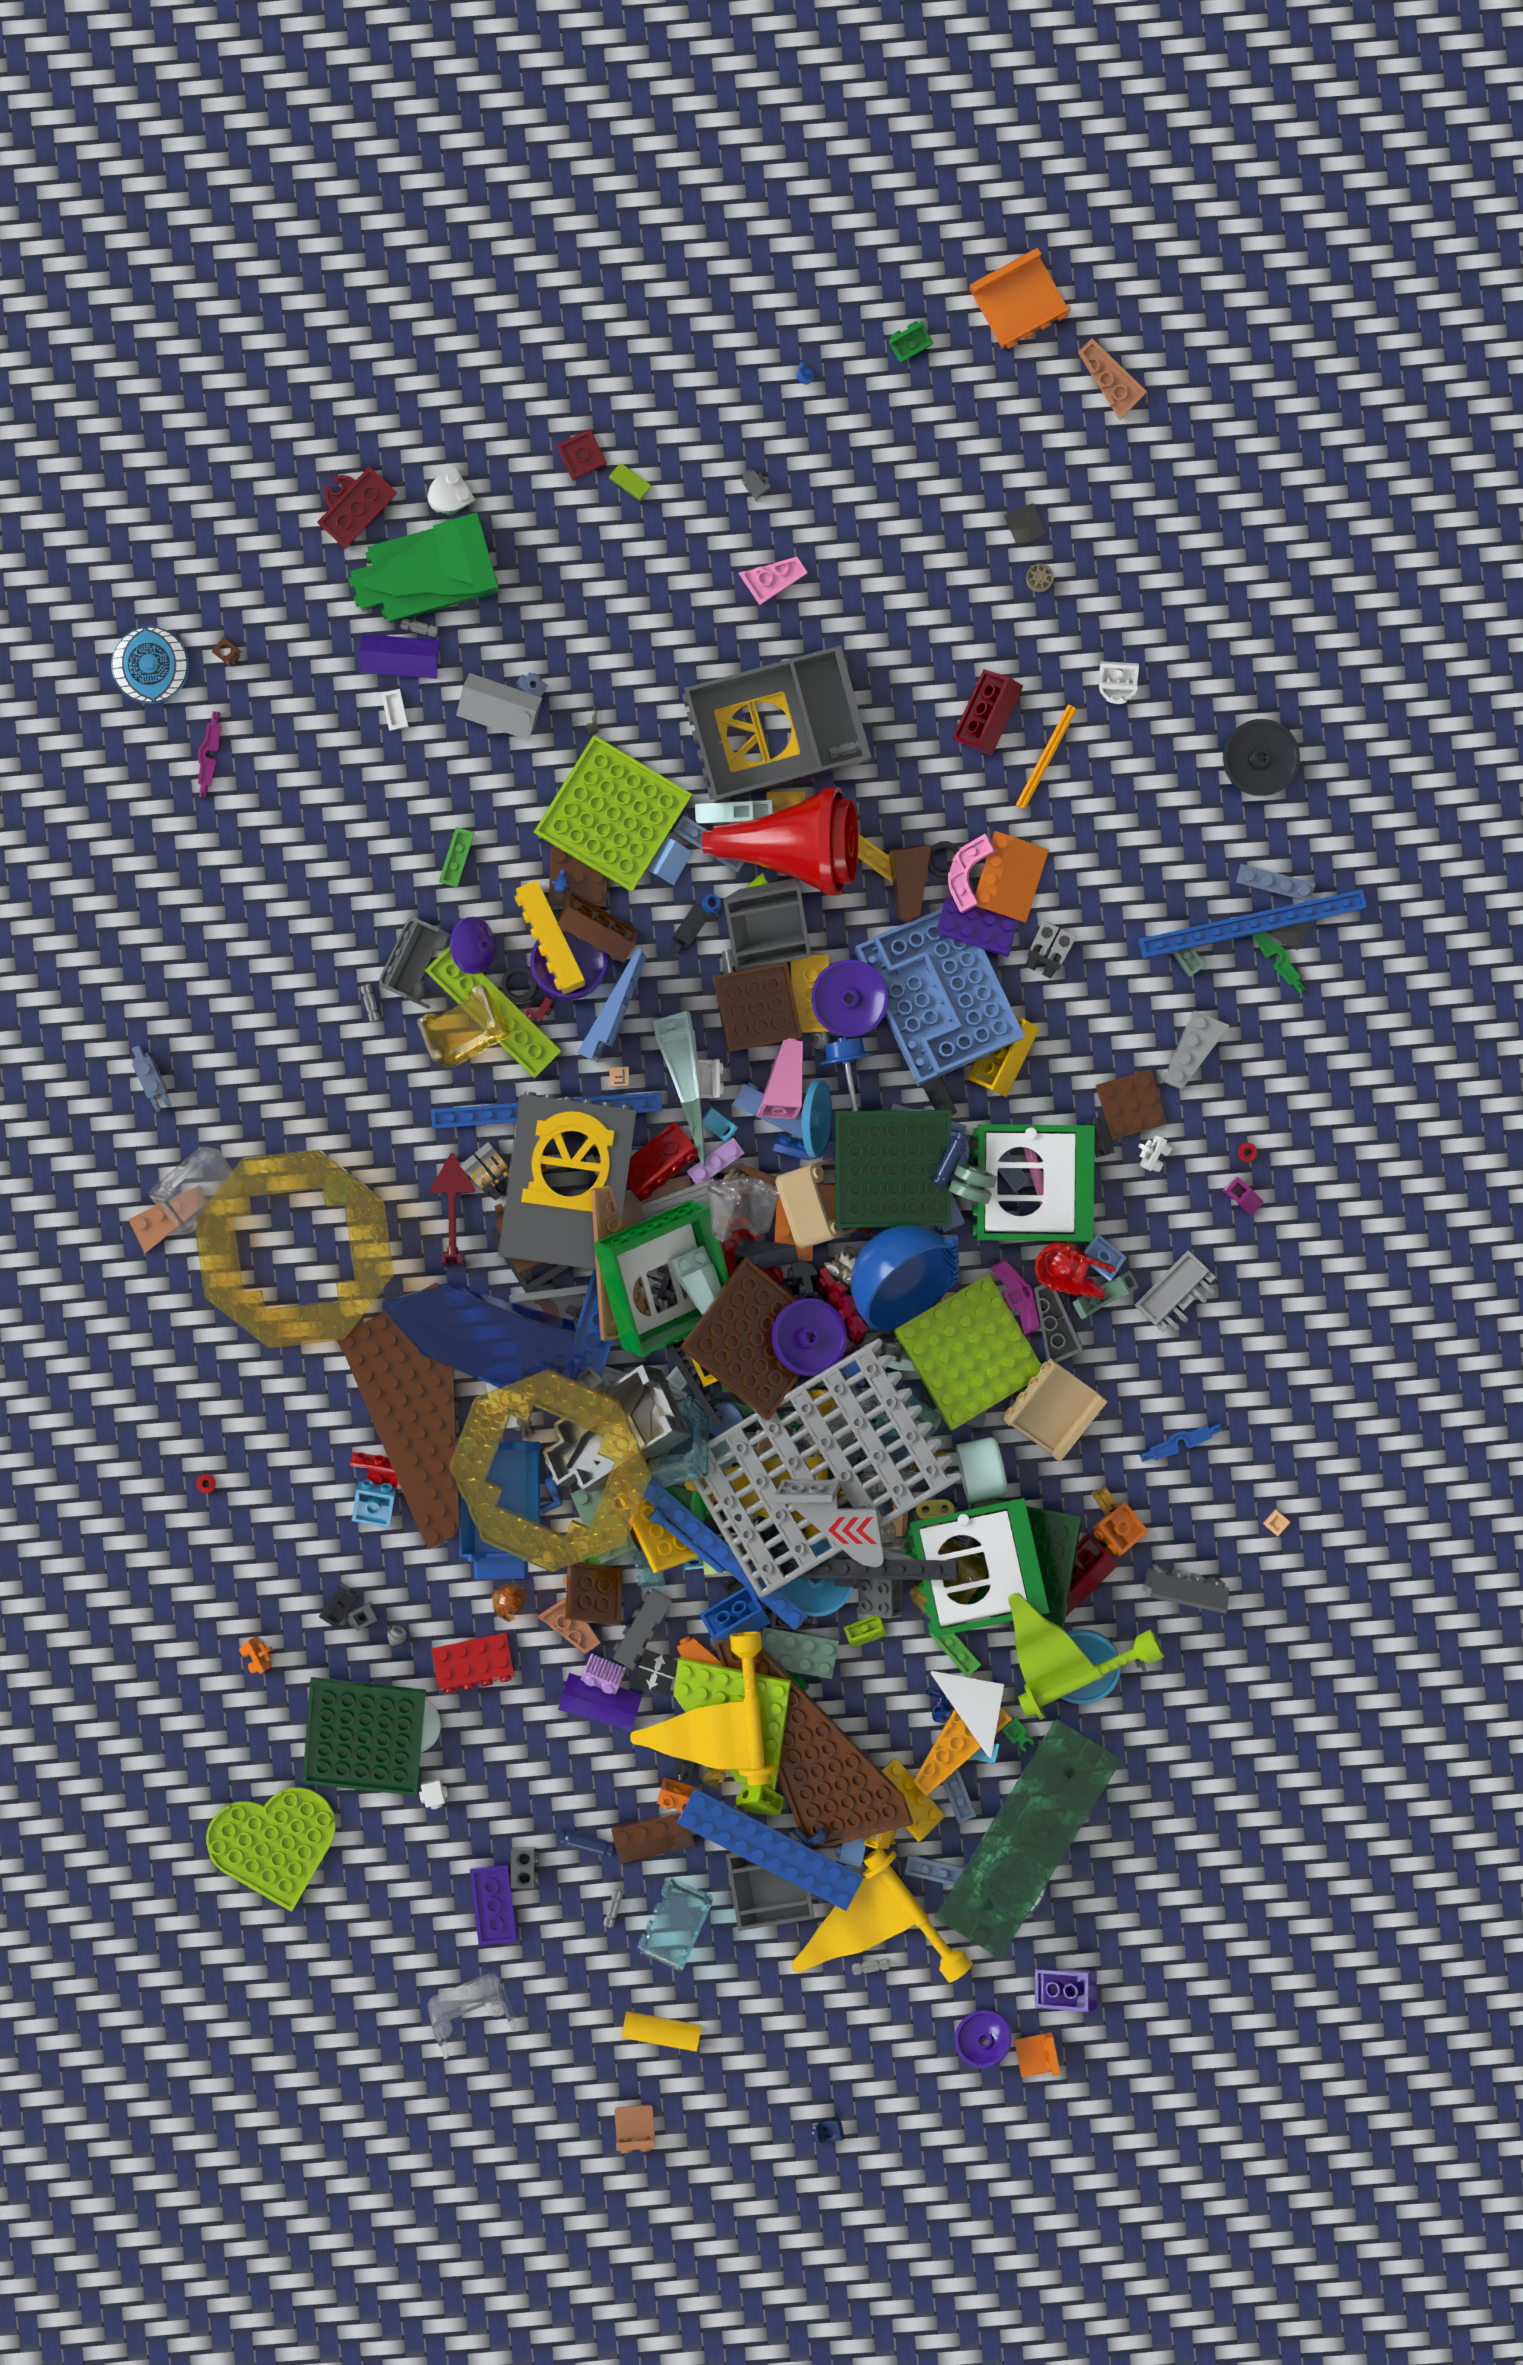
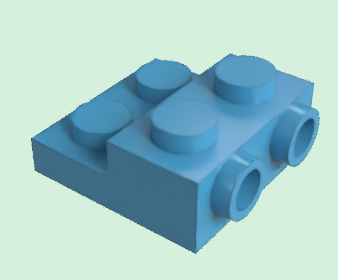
M371 1480L359 1481L356 1489L352 1521L390 1528L397 1488H393L389 1483L376 1485Z

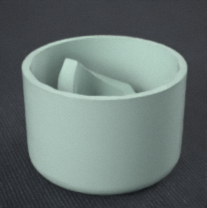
M989 1437L956 1444L957 1459L968 1504L1005 1496L1007 1494V1481L1001 1452L996 1439Z

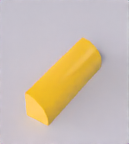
M626 2011L621 2038L697 2052L701 2025Z

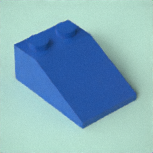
M746 1587L699 1614L714 1642L729 1639L730 1635L734 1633L758 1631L771 1623L758 1598Z

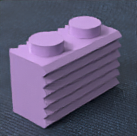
M591 1654L580 1680L584 1681L588 1686H596L605 1693L616 1695L626 1668Z

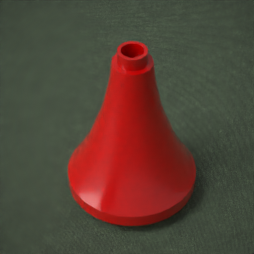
M826 787L818 794L786 809L757 819L714 826L712 831H703L702 850L704 854H713V857L717 859L760 865L796 878L819 889L827 896H840L845 884H852L854 882L857 872L859 833L855 803L853 799L844 798L840 787Z

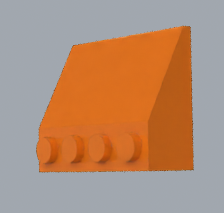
M995 831L991 840L995 852L985 859L975 891V897L979 904L975 907L1026 923L1049 850Z

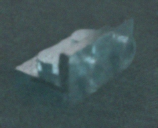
M637 1551V1556H634L633 1559L635 1568L639 1567L640 1575H636L638 1587L642 1586V1591L650 1588L666 1586L664 1572L661 1571L654 1574L644 1551Z

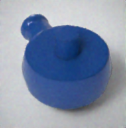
M800 362V369L796 374L797 379L802 384L808 385L813 381L814 373L810 368L806 367L805 362Z
M560 870L557 880H552V884H555L554 891L562 893L564 888H569L570 884L566 883V870Z

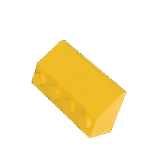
M1017 1016L1015 1017L1025 1038L977 1059L967 1077L968 1080L1007 1097L1040 1029Z

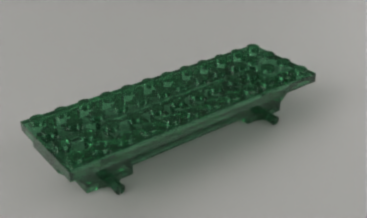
M1055 1719L934 1917L1001 1959L1122 1759L1060 1720Z

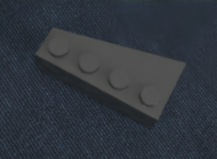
M1043 1284L1035 1286L1047 1362L1051 1358L1057 1363L1082 1352L1084 1347L1060 1293L1057 1290L1051 1291L1049 1287H1043Z
M652 1588L651 1592L646 1591L642 1598L644 1604L641 1608H636L632 1615L635 1618L631 1625H626L622 1632L625 1635L623 1640H618L613 1648V1651H615L614 1660L631 1670L634 1669L636 1661L644 1652L648 1641L652 1638L657 1625L661 1622L673 1599Z

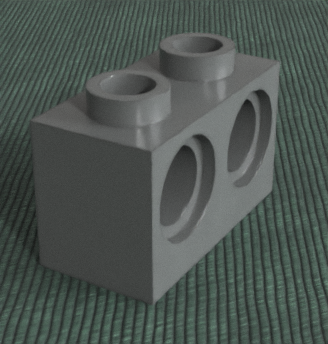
M535 1847L511 1848V1888H534L535 1883L539 1882V1871H535V1864L539 1862V1853L535 1852ZM526 1853L530 1856V1860L523 1862L520 1860V1855ZM528 1873L530 1880L522 1881L520 1874Z

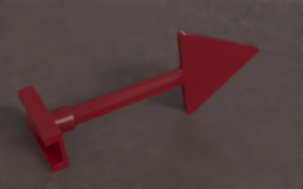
M450 1153L429 1190L430 1193H448L449 1247H447V1254L442 1255V1264L445 1268H449L448 1262H451V1264L457 1262L459 1267H464V1259L461 1254H458L456 1194L475 1192V1188L461 1168L454 1153Z

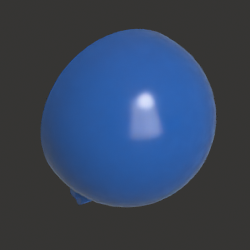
M903 1225L889 1228L867 1242L859 1252L852 1269L851 1292L855 1306L868 1326L875 1331H892L937 1304L946 1292L959 1281V1238L956 1236L945 1238L925 1227Z

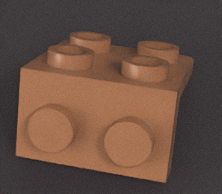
M638 2105L615 2108L616 2151L630 2153L632 2150L640 2149L641 2152H648L652 2150L651 2148H655L653 2107L651 2105Z

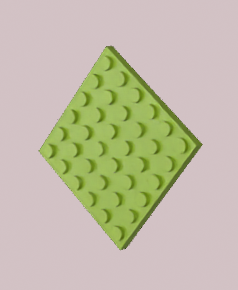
M594 735L537 825L534 834L628 891L633 892L691 799L692 794Z
M990 1274L983 1276L893 1330L950 1431L1028 1385L1029 1381L1038 1375L1042 1366Z

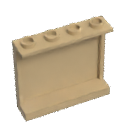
M1050 1358L1048 1362L1043 1363L1038 1375L1029 1381L1027 1389L1018 1395L1013 1407L1007 1409L1003 1419L1009 1426L1011 1425L1061 1462L1107 1401L1102 1395Z

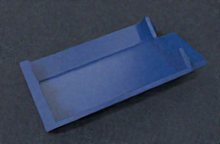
M540 1441L459 1442V1557L467 1558V1561L474 1562V1579H527L528 1561H533V1557H541Z

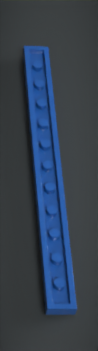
M1361 889L1141 938L1138 942L1142 957L1145 959L1366 909L1367 905L1363 890Z
M661 1092L575 1098V1102H581L583 1099L592 1100L595 1105H600L602 1102L612 1103L613 1107L619 1108L621 1105L632 1106V1110H637L636 1113L662 1111ZM518 1103L431 1109L432 1129L516 1122Z
M634 1464L624 1473L622 1478L656 1508H660L668 1519L791 1628L796 1630L807 1618L808 1615L779 1589L764 1598H760L730 1546L638 1464ZM749 1564V1566L751 1567L752 1571H753V1572L756 1571V1569H755L752 1565ZM759 1577L758 1581L764 1589L767 1586L762 1577Z

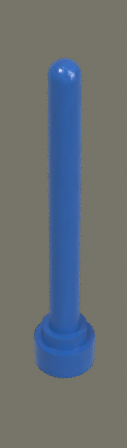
M657 1507L648 1517L653 1524H661L718 1573L724 1571L723 1566L670 1523L660 1508Z

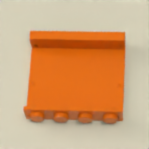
M1038 247L970 284L969 290L1002 349L1005 347L1010 349L1018 344V340L1022 338L1025 340L1035 335L1034 332L1041 328L1043 331L1052 325L1051 322L1056 319L1061 321L1069 316L1068 313L1071 308L1066 306L1044 266Z

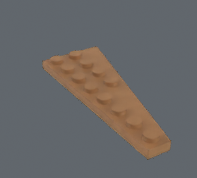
M604 1186L591 1189L594 1242L623 1230V1222L619 1218L618 1206L612 1187ZM595 1252L600 1340L618 1339V1332ZM638 1278L633 1289V1301L640 1313L649 1316L650 1312L646 1308L644 1292L641 1291L638 1281L640 1279Z

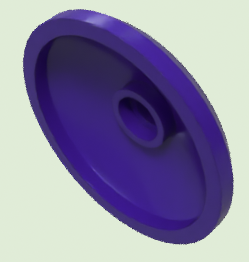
M479 917L463 918L452 931L450 939L451 955L461 971L467 974H480L489 968L494 959L496 942L493 931L488 923Z
M980 2010L967 2015L960 2022L955 2033L957 2053L964 2062L972 2067L989 2068L997 2065L1006 2057L1011 2047L1012 2036L1007 2022L1000 2015L992 2011ZM988 2039L989 2043L983 2045L984 2040Z

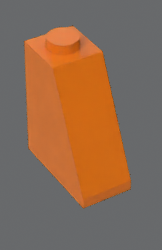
M687 1636L679 1640L680 1644L677 1645V1649L682 1658L723 1666L720 1659L697 1638L693 1637L690 1639Z

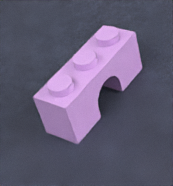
M732 1138L706 1157V1166L699 1162L690 1168L687 1173L695 1184L707 1181L743 1155L744 1152L736 1140Z

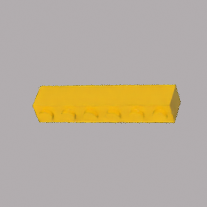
M535 880L516 888L515 901L518 907L522 906L524 910L522 913L523 918L532 927L530 932L533 939H537L540 944L538 949L541 956H546L548 961L546 966L549 973H554L555 975L554 983L558 990L561 989L564 995L585 986L583 975L560 927L557 925L555 916L538 881Z

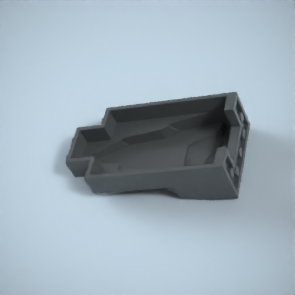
M640 1365L607 1387V1391L603 1396L595 1400L590 1418L568 1413L553 1423L555 1434L560 1441L543 1451V1454L545 1456V1463L552 1472V1479L557 1485L568 1487L577 1481L578 1486L582 1490L593 1492L643 1458H655L689 1438L691 1433L662 1370Z

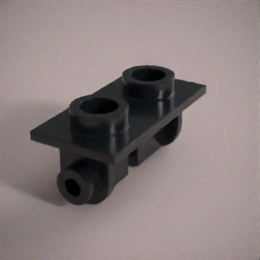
M1105 1116L1087 1120V1125H1095L1094 1151L1096 1158L1115 1153Z
M676 1757L672 1777H676L681 1781H691L695 1762Z

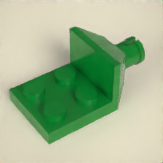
M661 1485L702 1522H704V1519H713L697 1491H691L683 1487Z

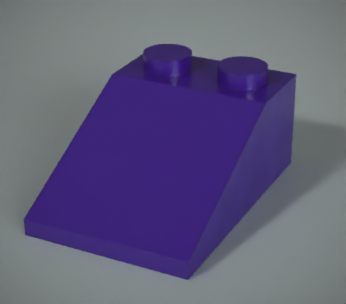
M1035 1969V2008L1090 2012L1097 2009V1970Z

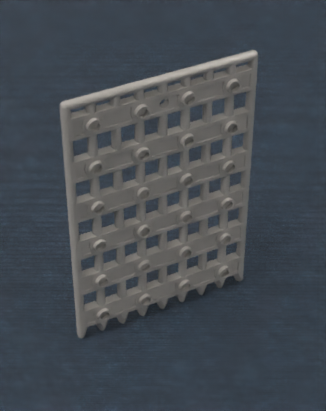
M880 1338L875 1339L788 1392L779 1407L791 1401L796 1409L793 1413L781 1419L777 1411H775L770 1420L767 1421L759 1414L754 1413L681 1458L683 1467L760 1598H764L842 1551L838 1545L822 1532L807 1539L802 1529L810 1525L811 1522L806 1518L797 1522L792 1514L795 1509L791 1505L788 1506L781 1502H775V1493L778 1488L773 1478L783 1472L788 1471L793 1480H816L815 1476L830 1467L835 1476L832 1480H840V1486L845 1493L837 1499L838 1507L849 1501L853 1508L877 1509V1506L892 1498L897 1509L882 1517L877 1509L879 1527L884 1526L962 1478L960 1473L946 1475L944 1471L951 1463L952 1457L943 1456L936 1458L934 1453L942 1445V1441L940 1439L926 1441L925 1435L932 1428V1424L930 1422L916 1424L915 1419L922 1411V1407L920 1405L906 1407L905 1402L911 1396L912 1390L909 1388L896 1390L895 1385L902 1378V1373L899 1371L886 1373L885 1369L892 1361V1356H876L875 1352L882 1345V1339ZM856 1361L861 1371L846 1380L841 1369ZM866 1378L871 1388L855 1396L850 1386ZM823 1381L829 1391L813 1399L808 1389ZM876 1395L881 1405L865 1413L860 1403ZM833 1397L838 1408L823 1416L818 1406ZM885 1411L891 1421L875 1430L870 1420ZM843 1414L848 1425L833 1433L828 1422ZM800 1417L806 1427L791 1436L785 1426ZM758 1420L763 1431L749 1439L743 1429ZM895 1428L901 1438L885 1447L880 1436ZM853 1431L858 1441L843 1450L838 1439ZM810 1434L816 1444L800 1452L795 1442ZM768 1437L773 1447L758 1455L753 1445ZM726 1440L731 1450L716 1458L711 1448ZM905 1445L911 1455L895 1464L890 1453ZM863 1448L868 1458L852 1466L847 1456ZM820 1451L826 1461L810 1469L805 1459ZM778 1454L783 1464L768 1472L763 1462ZM736 1457L741 1467L726 1475L721 1465ZM693 1459L699 1468L696 1472L690 1464V1461ZM915 1461L920 1472L905 1481L899 1470ZM873 1465L878 1475L862 1483L857 1473ZM745 1473L750 1484L736 1492L731 1481ZM702 1476L705 1478L707 1484L709 1485L706 1488H704L703 1484L699 1479ZM925 1478L930 1489L915 1497L909 1487ZM882 1481L887 1492L872 1500L867 1490ZM755 1490L760 1500L745 1508L740 1498ZM711 1493L714 1494L718 1501L716 1505H714L709 1497ZM765 1507L770 1517L755 1525L750 1515ZM721 1510L724 1511L728 1518L725 1522L719 1514ZM737 1514H741V1521L736 1519ZM775 1524L780 1534L765 1542L760 1532ZM731 1526L738 1535L736 1538H733L728 1529ZM827 1538L832 1548L817 1556L811 1546ZM784 1540L789 1551L775 1559L769 1549ZM741 1543L747 1551L745 1555L742 1554L738 1547ZM794 1557L799 1568L784 1575L779 1565ZM750 1560L753 1561L755 1567L757 1568V1570L754 1572L748 1564V1561ZM759 1577H762L767 1586L764 1589L758 1581Z

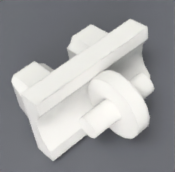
M1155 1135L1152 1141L1148 1139L1146 1145L1139 1144L1138 1147L1142 1149L1139 1156L1143 1158L1139 1166L1150 1171L1160 1172L1163 1163L1157 1160L1160 1153L1168 1156L1172 1150V1147L1166 1143L1167 1140Z

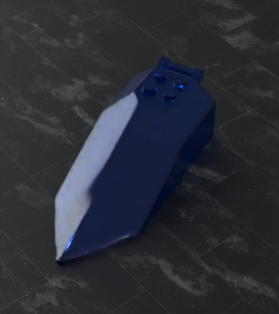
M446 1283L434 1289L420 1290L399 1296L397 1299L389 1302L383 1301L382 1308L423 1356L493 1386L553 1403L559 1390L573 1395L576 1388L574 1386L581 1365L584 1364L586 1358L572 1353L576 1335L575 1322L573 1320ZM571 1360L574 1364L568 1382L564 1384L562 1380L568 1362Z

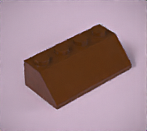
M573 892L557 923L564 932L576 935L580 941L590 943L596 950L604 951L612 959L620 960L623 963L634 948L638 935V929Z
M679 1810L612 1826L611 1831L621 1864L695 1846L692 1831L677 1824L681 1815Z

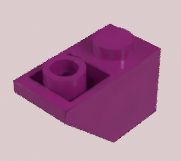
M1235 1176L1223 1189V1192L1250 1216L1264 1203L1239 1177Z

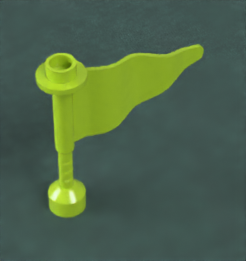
M1014 1593L1008 1597L1015 1628L1016 1652L1026 1682L1024 1685L1026 1693L1018 1696V1699L1027 1717L1037 1714L1040 1720L1046 1718L1042 1706L1103 1678L1105 1674L1136 1659L1151 1664L1164 1657L1160 1644L1150 1629L1136 1636L1134 1648L1101 1664L1093 1665L1090 1659L1060 1626L1045 1619L1022 1595Z

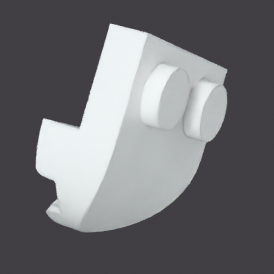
M456 468L438 476L431 484L427 496L430 506L436 512H442L447 515H454L475 501L474 496Z
M1100 661L1099 689L1107 701L1114 704H1122L1136 694L1139 664Z

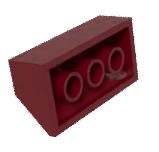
M983 669L952 739L976 751L992 756L1023 685L1011 677Z
M1089 1532L1078 1542L1066 1616L1120 1565Z

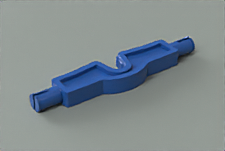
M1219 1423L1212 1427L1205 1425L1190 1432L1179 1431L1172 1434L1167 1441L1150 1447V1451L1139 1456L1142 1462L1151 1458L1158 1460L1179 1453L1178 1441L1180 1439L1184 1440L1187 1448H1192L1211 1439L1212 1434L1223 1430Z

